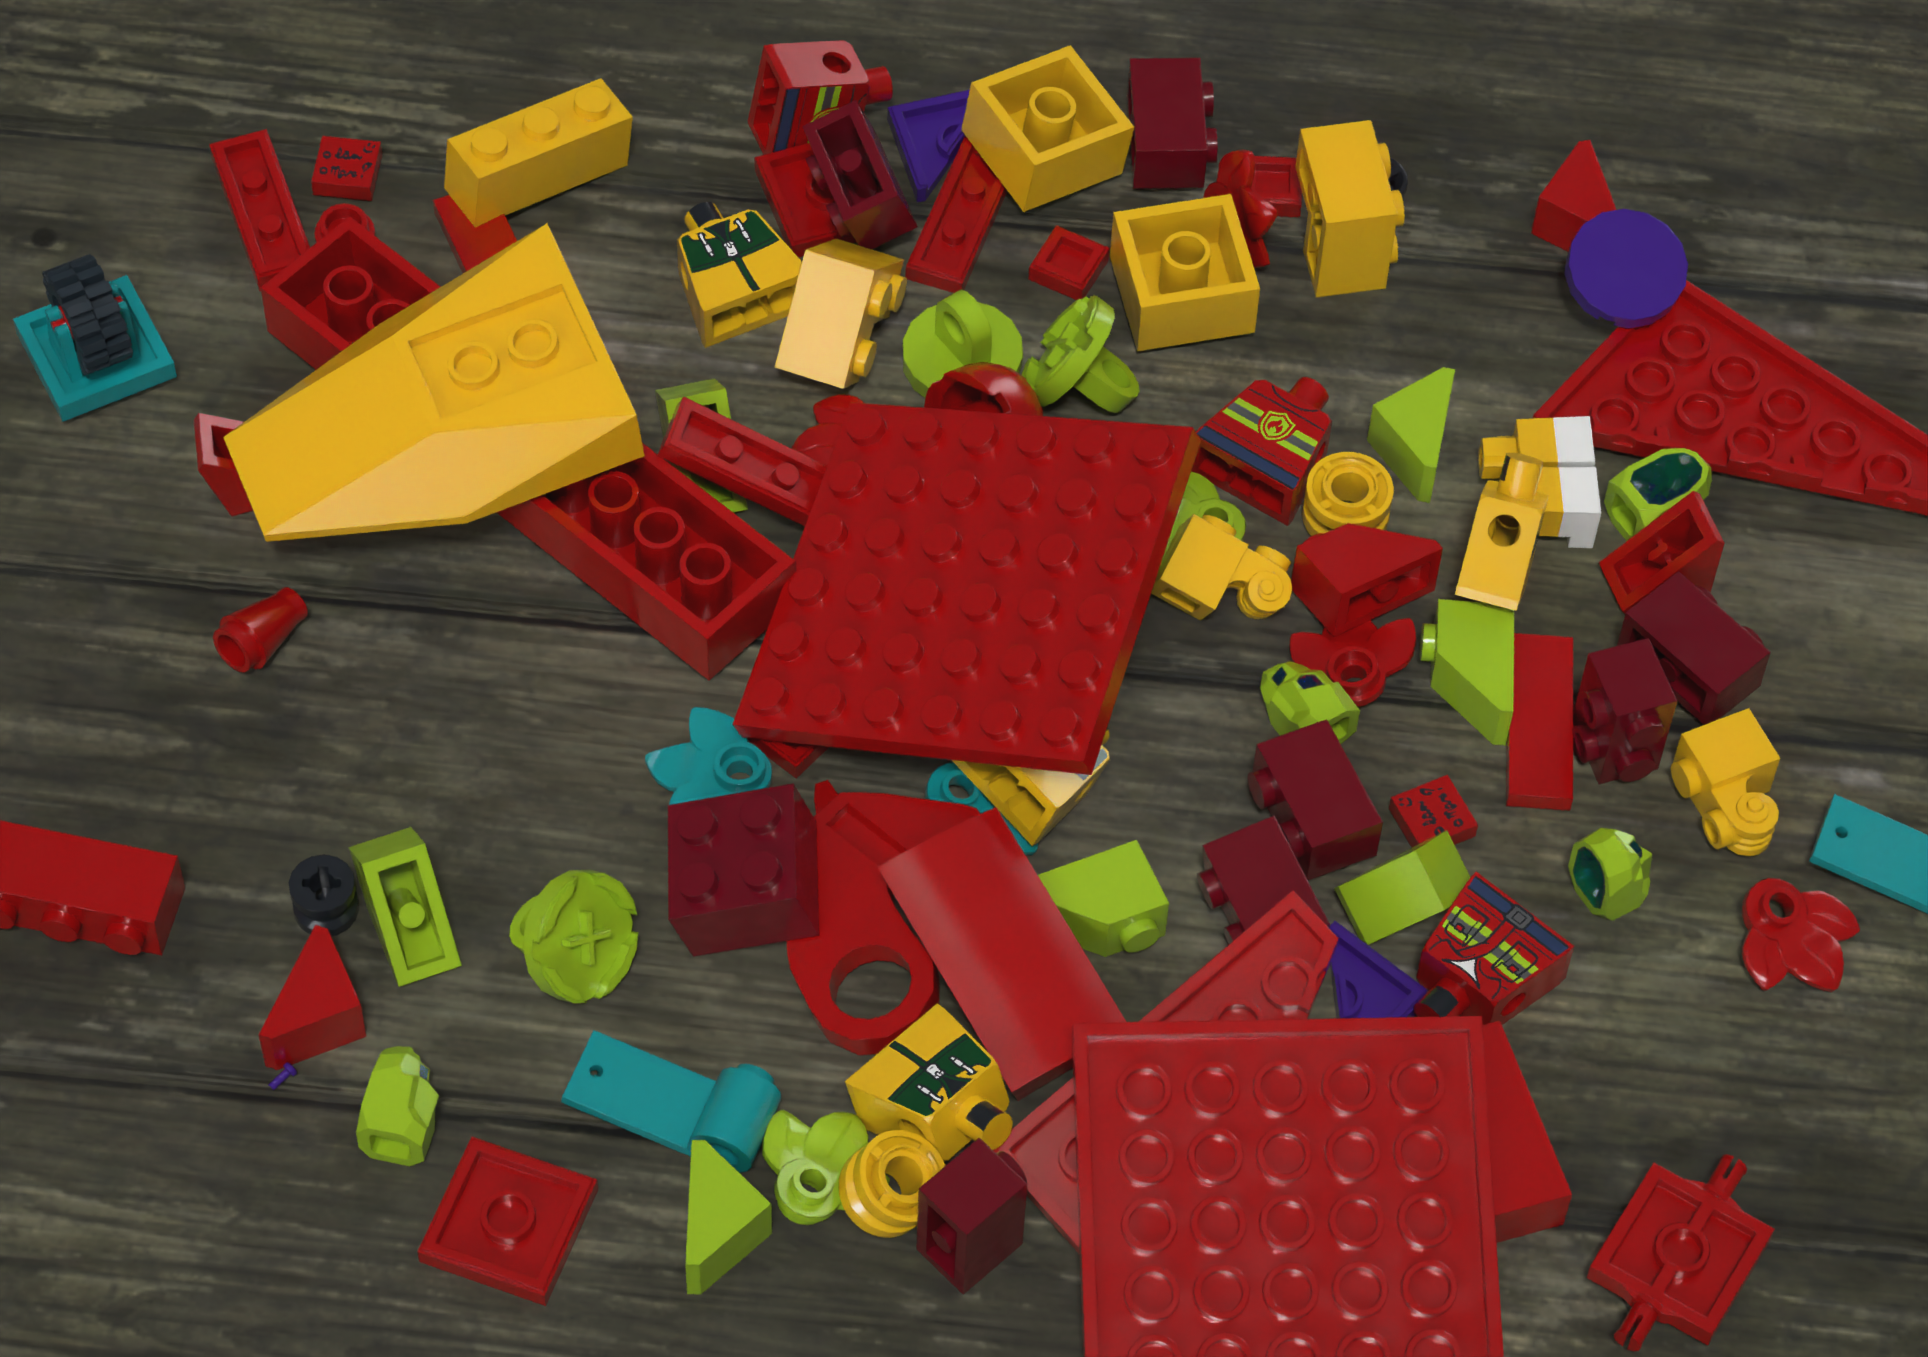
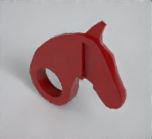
M829 780L815 784L814 793L816 809L814 819L816 820L819 936L786 941L787 955L793 977L817 1026L829 1042L859 1056L878 1054L937 1003L940 1005L939 974L934 961L894 906L891 899L893 893L877 867L934 835L981 813L977 808L964 804L887 793L840 792L838 794ZM873 961H889L906 968L911 975L909 992L901 1004L888 1014L872 1019L854 1018L841 1011L836 1005L840 984L848 973L860 965Z

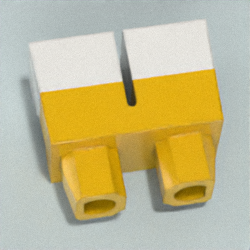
M1590 416L1516 419L1513 436L1481 438L1478 452L1479 476L1481 479H1500L1506 453L1523 454L1543 462L1536 491L1548 495L1549 498L1539 536L1567 537L1568 548H1593L1601 517L1597 472L1596 467H1594L1595 455ZM1499 515L1498 519L1502 524L1508 527H1518L1519 523L1514 517Z

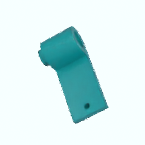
M1834 794L1828 805L1809 862L1928 914V835Z
M593 1030L563 1093L561 1103L690 1157L692 1140H706L726 1161L741 1173L748 1171L752 1167L762 1145L767 1126L776 1113L782 1098L781 1092L774 1085L773 1077L758 1066L740 1064L737 1068H725L719 1073L715 1081ZM598 1071L597 1075H591L590 1072Z

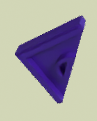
M970 90L894 105L887 109V121L917 203L927 200L955 159L965 137L961 128Z
M1334 921L1330 925V930L1339 939L1330 963L1336 1018L1415 1017L1414 1005L1428 990L1338 922Z

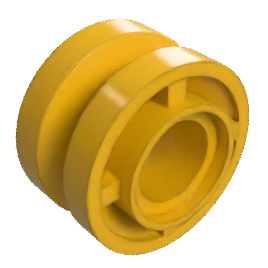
M1356 452L1334 453L1318 461L1311 469L1307 478L1302 510L1303 522L1308 533L1311 536L1319 533L1324 534L1347 523L1386 530L1394 493L1390 474L1375 459Z
M890 1130L881 1133L854 1153L844 1164L839 1177V1196L842 1206L849 1218L863 1231L882 1238L902 1236L917 1226L919 1188L944 1168L945 1163L936 1148L916 1133L906 1130ZM885 1173L897 1181L901 1194H898L889 1186Z

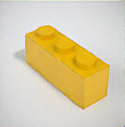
M602 78L447 139L444 189L476 228L502 214L508 215L628 166L633 116Z

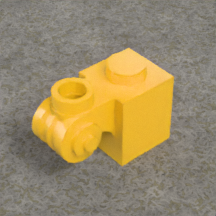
M1193 514L1179 526L1162 559L1151 594L1201 621L1216 609L1226 588H1234L1238 590L1236 596L1237 605L1243 614L1253 619H1266L1282 609L1290 600L1292 584L1287 570L1291 565V561L1282 553L1267 546L1259 545L1255 551L1249 549L1247 543L1235 537L1236 530L1230 524L1217 517L1203 515L1200 518Z
M1747 708L1682 733L1673 763L1671 764V775L1678 792L1684 798L1690 797L1702 816L1703 830L1709 843L1715 849L1727 846L1734 853L1744 856L1759 855L1768 848L1778 821L1779 810L1774 800L1765 795V793L1770 792L1780 757L1751 710Z

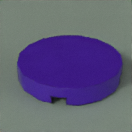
M1619 209L1602 212L1583 224L1569 247L1564 273L1570 294L1586 313L1596 319L1602 317L1607 321L1615 322L1613 326L1634 328L1650 325L1671 311L1686 286L1688 262L1681 241L1667 224L1645 212Z

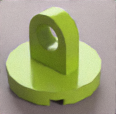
M962 289L937 302V305L924 310L910 323L903 338V372L912 388L924 398H926L927 390L931 384L941 380L944 373L967 364L978 362L994 363L1010 367L1019 374L1023 364L1022 336L1013 321L997 308L977 302L972 295Z
M1087 296L1078 299L1065 309L1043 334L1044 338L1040 343L1047 349L1040 360L1032 356L1025 363L1021 375L1036 392L1041 406L1045 407L1057 401L1072 387L1076 388L1098 406L1113 413L1122 412L1138 396L1140 390L1135 375L1123 361L1103 346L1111 332L1115 314L1114 308L1098 296H1090V299Z
M569 870L550 880L539 895L532 897L522 905L512 920L509 937L512 944L524 954L528 973L541 991L558 1000L570 1003H586L584 1001L593 997L600 999L611 993L628 973L637 951L639 932L632 931L633 921L631 914L637 916V911L633 898L622 882L598 871Z

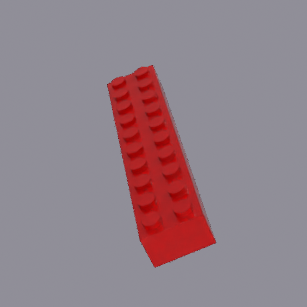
M349 216L260 288L268 332L317 370L377 325L441 286ZM642 443L644 457L496 512L708 681L768 628L783 585L796 572V561L674 466L657 456V453L644 443Z

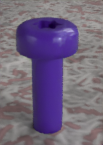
M286 1062L283 1065L284 1070L268 1084L273 1091L290 1075L294 1077L297 1074L296 1069L290 1063Z

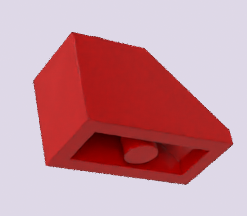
M1347 523L1327 533L1315 534L1297 546L1291 580L1292 591L1335 637L1435 591L1443 547L1433 539Z

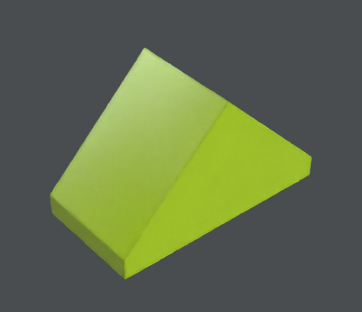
M1443 367L1373 404L1367 437L1368 443L1412 495L1421 502L1430 503L1455 374V369Z
M1446 830L1340 884L1334 889L1359 939L1369 945L1450 907L1469 880L1470 875Z
M692 1140L685 1266L687 1294L701 1295L772 1234L771 1203L706 1140Z

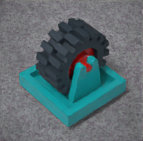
M91 254L43 271V284L47 289V298L51 304L13 318L16 334L62 422L177 377L174 361L128 276L125 275L109 282L108 280L106 281L101 266L97 264L95 257L91 256Z

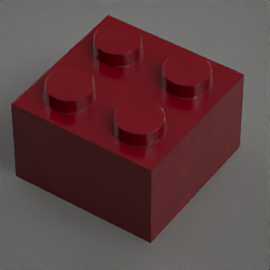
M794 783L668 805V920L693 957L819 936L816 820Z

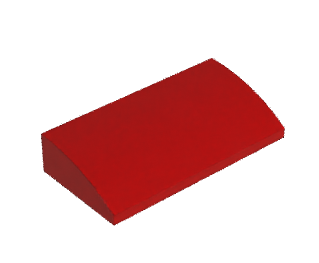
M997 807L956 824L877 867L985 1049L998 1064L1003 1079L1018 1101L1073 1068V1023L1127 1022Z

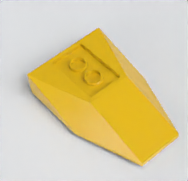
M548 223L383 321L223 437L266 542L467 524L645 456L637 414Z

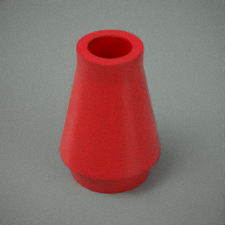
M283 587L267 598L222 617L220 628L213 633L215 648L221 658L238 672H247L251 668L261 669L296 625L307 617V606L296 591L289 587Z

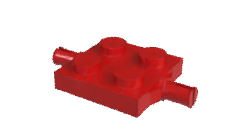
M1729 1154L1722 1155L1720 1162L1706 1184L1700 1181L1684 1179L1656 1163L1652 1164L1590 1265L1586 1277L1620 1296L1631 1306L1619 1329L1614 1333L1615 1340L1621 1346H1624L1634 1327L1638 1326L1631 1336L1627 1349L1639 1351L1656 1321L1670 1324L1707 1346L1710 1344L1768 1246L1775 1228L1745 1213L1731 1198L1741 1178L1747 1172L1746 1165L1740 1159L1737 1160L1732 1171L1725 1179L1731 1168L1734 1156Z

